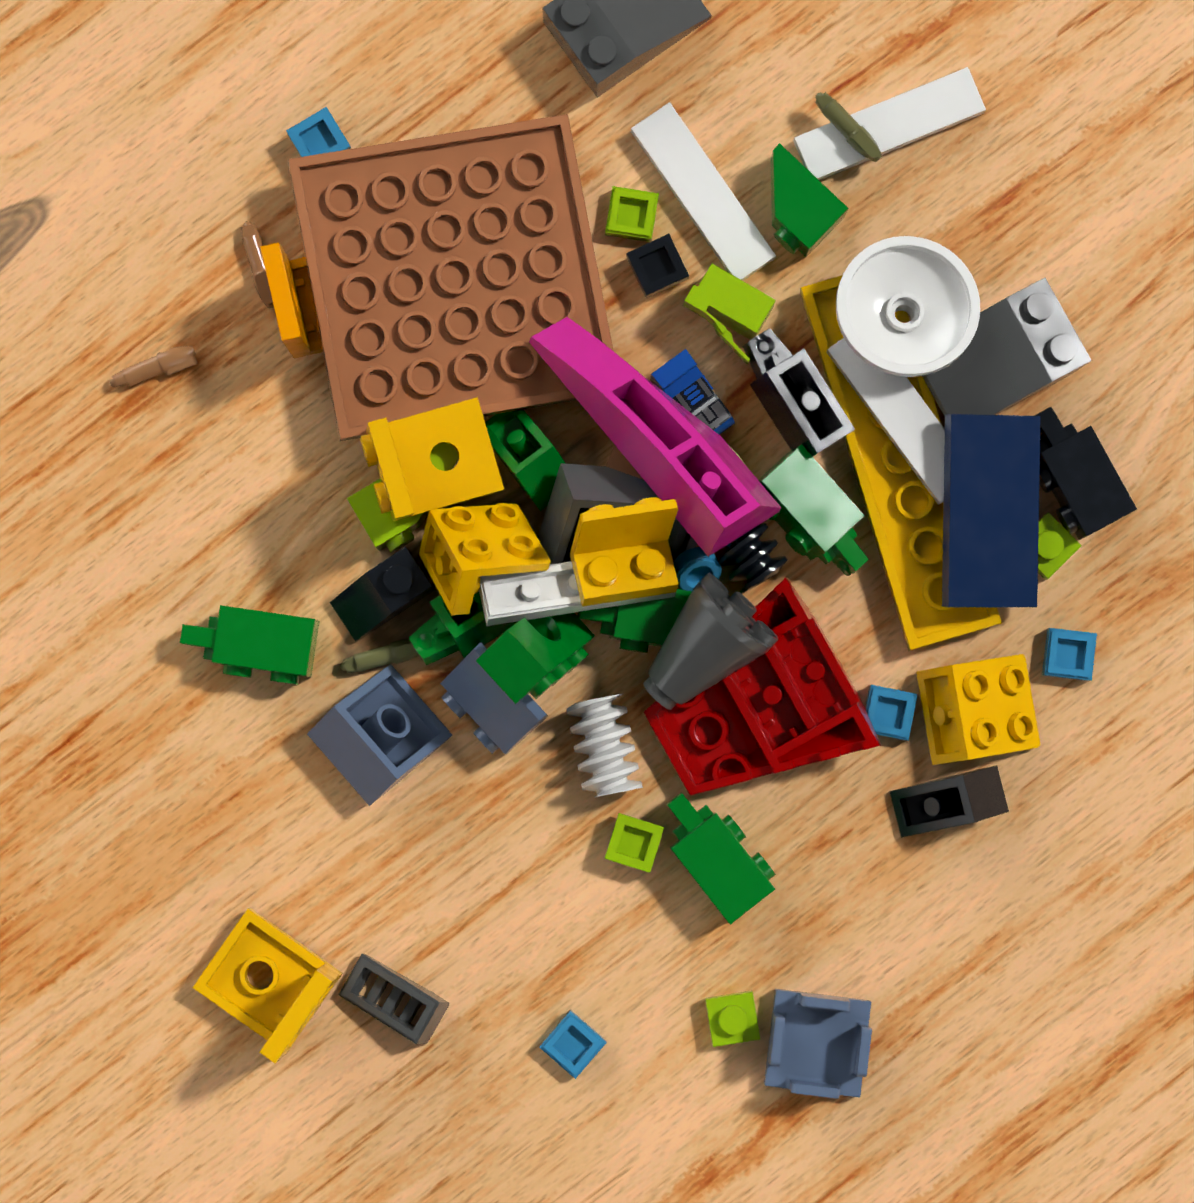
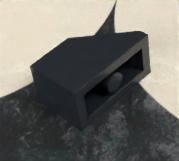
M404 547L362 575L333 599L330 604L355 642H358L435 591L410 551Z
M997 765L889 791L901 837L975 823L1009 812Z

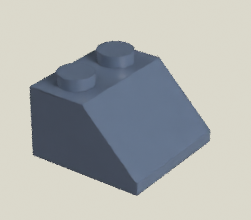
M479 643L440 683L448 691L441 698L459 718L463 717L466 713L471 716L480 726L473 732L474 735L492 754L500 748L507 755L541 724L548 715L529 694L516 704L476 662L487 650L482 643Z
M391 664L337 703L307 733L369 806L398 784L452 736L450 731Z

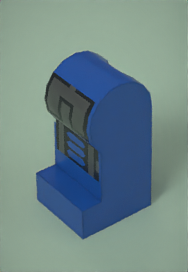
M686 349L651 374L650 381L717 434L720 435L735 424L732 415L713 392V387L699 370L697 363Z

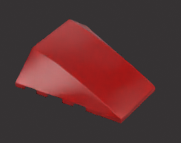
M787 577L755 606L757 612L752 616L755 621L760 620L765 623L779 639L766 654L684 704L677 703L669 710L655 701L644 711L647 720L690 796L881 746L862 700L816 618Z

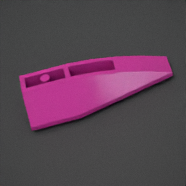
M566 317L530 338L529 343L662 501L676 500L678 506L676 519L708 557L780 511L781 506L719 434L573 320Z

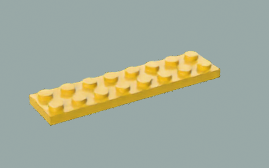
M843 275L801 287V297L828 386L855 428L854 431L844 436L908 651L1001 624L997 607H942L943 502L939 505L936 503L826 353L827 349L844 338L836 316V294ZM895 312V317L898 321L902 323L910 321L907 312ZM907 377L941 423L933 395L923 377Z

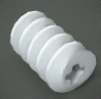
M622 694L578 702L566 709L567 715L582 717L581 721L570 727L571 734L583 735L586 738L574 746V751L589 755L588 759L577 766L578 771L593 773V777L583 782L581 786L582 790L596 792L597 796L595 797L643 788L641 781L627 779V776L638 770L639 767L638 763L623 760V757L633 752L635 747L634 744L620 742L619 740L631 732L630 725L616 723V719L627 713V707L612 705V701Z

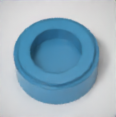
M700 547L682 552L673 562L679 583L678 587L681 590L692 591L707 573L712 574L719 580L722 572L715 553L708 557Z

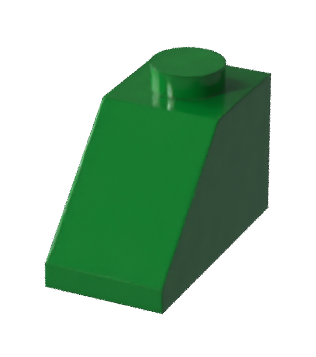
M779 143L773 150L770 159L772 226L777 230L774 236L790 253L794 254L799 250L807 257L845 218L849 208Z
M524 410L496 414L485 422L492 448L521 488L541 511L548 505L560 464L565 462L554 445Z

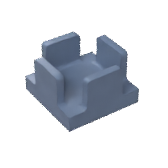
M775 989L764 1085L786 1088L795 1094L839 1099L840 1095L860 1097L862 1078L867 1076L872 1028L869 1027L871 1001Z

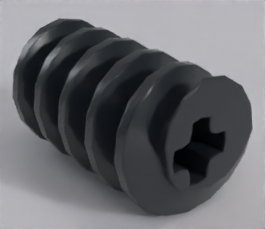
M766 523L759 524L723 547L728 550L719 560L721 566L737 565L729 576L730 581L746 580L747 582L740 590L741 594L779 573V570L788 560L786 556L770 557L769 554L778 544L776 539L761 542L760 537L768 528Z

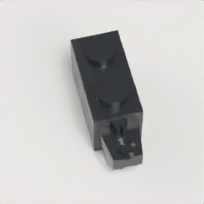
M771 329L760 333L742 346L745 354L750 359L749 363L757 378L750 386L791 450L802 444L813 457L855 430L805 349L792 355Z
M1048 407L1034 415L1040 416L1039 484L1046 493L1053 492L1060 505V508L1056 509L1057 516L1069 534L1075 532L1078 539L1081 540L1137 510L1092 426L1080 432H1077L1072 423L1063 427L1052 407Z

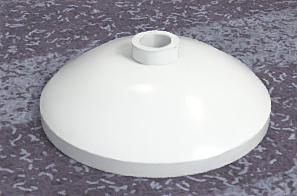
M899 236L887 238L868 246L851 261L843 273L838 286L836 316L840 331L847 344L864 362L877 370L896 376H924L949 366L967 349L978 327L980 297L972 274L962 260L953 252L928 239ZM895 312H907L910 315L911 321L907 323L898 321L895 317Z

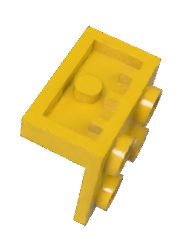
M650 497L642 499L634 505L614 508L612 505L603 504L594 506L580 514L570 551V558L582 607L677 591L679 583L668 543L678 512L675 499L662 501L660 498Z
M498 503L484 506H455L443 509H429L419 556L451 616L470 613L474 594L478 593L480 588V576L547 571L549 569L551 560L518 504Z
M1023 654L916 671L932 765L983 758L1038 748L1040 746L1027 663Z

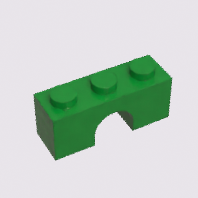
M575 613L530 620L524 617L507 629L476 662L516 704L529 693L537 699L548 688L555 685L567 673H570L589 655L583 647L595 635L577 618Z

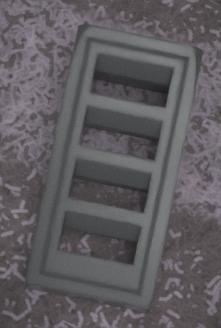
M361 954L339 993V996L415 1044L428 1043L449 1007V1002L366 954ZM374 972L378 975V978L365 998L360 995V992L370 974ZM390 982L394 987L383 1007H381L377 1002ZM405 993H407L411 998L399 1017L394 1012ZM423 1003L426 1005V1008L416 1026H414L411 1022Z

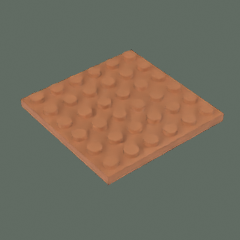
M568 114L288 159L340 441L361 438L360 436L367 435V423L387 417L388 422L476 397H478L483 416L577 400L529 343L533 335L566 317L573 320L613 350Z

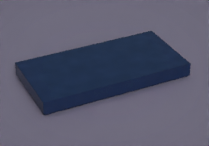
M945 414L942 607H1037L1040 416Z

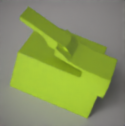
M712 263L699 286L693 285L684 300L683 306L705 318L715 328L716 334L748 365L749 357L733 342L732 333L725 326L751 340L759 334L773 310L776 300Z

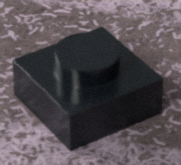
M670 234L626 253L629 264L646 299L689 279V274Z

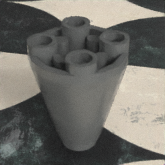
M707 573L692 590L648 670V679L643 683L648 693L669 710L677 703L684 704L763 656L779 640L777 635L760 620L755 621L752 616L757 612V609L744 595L736 591L732 596H729L727 588L710 573Z

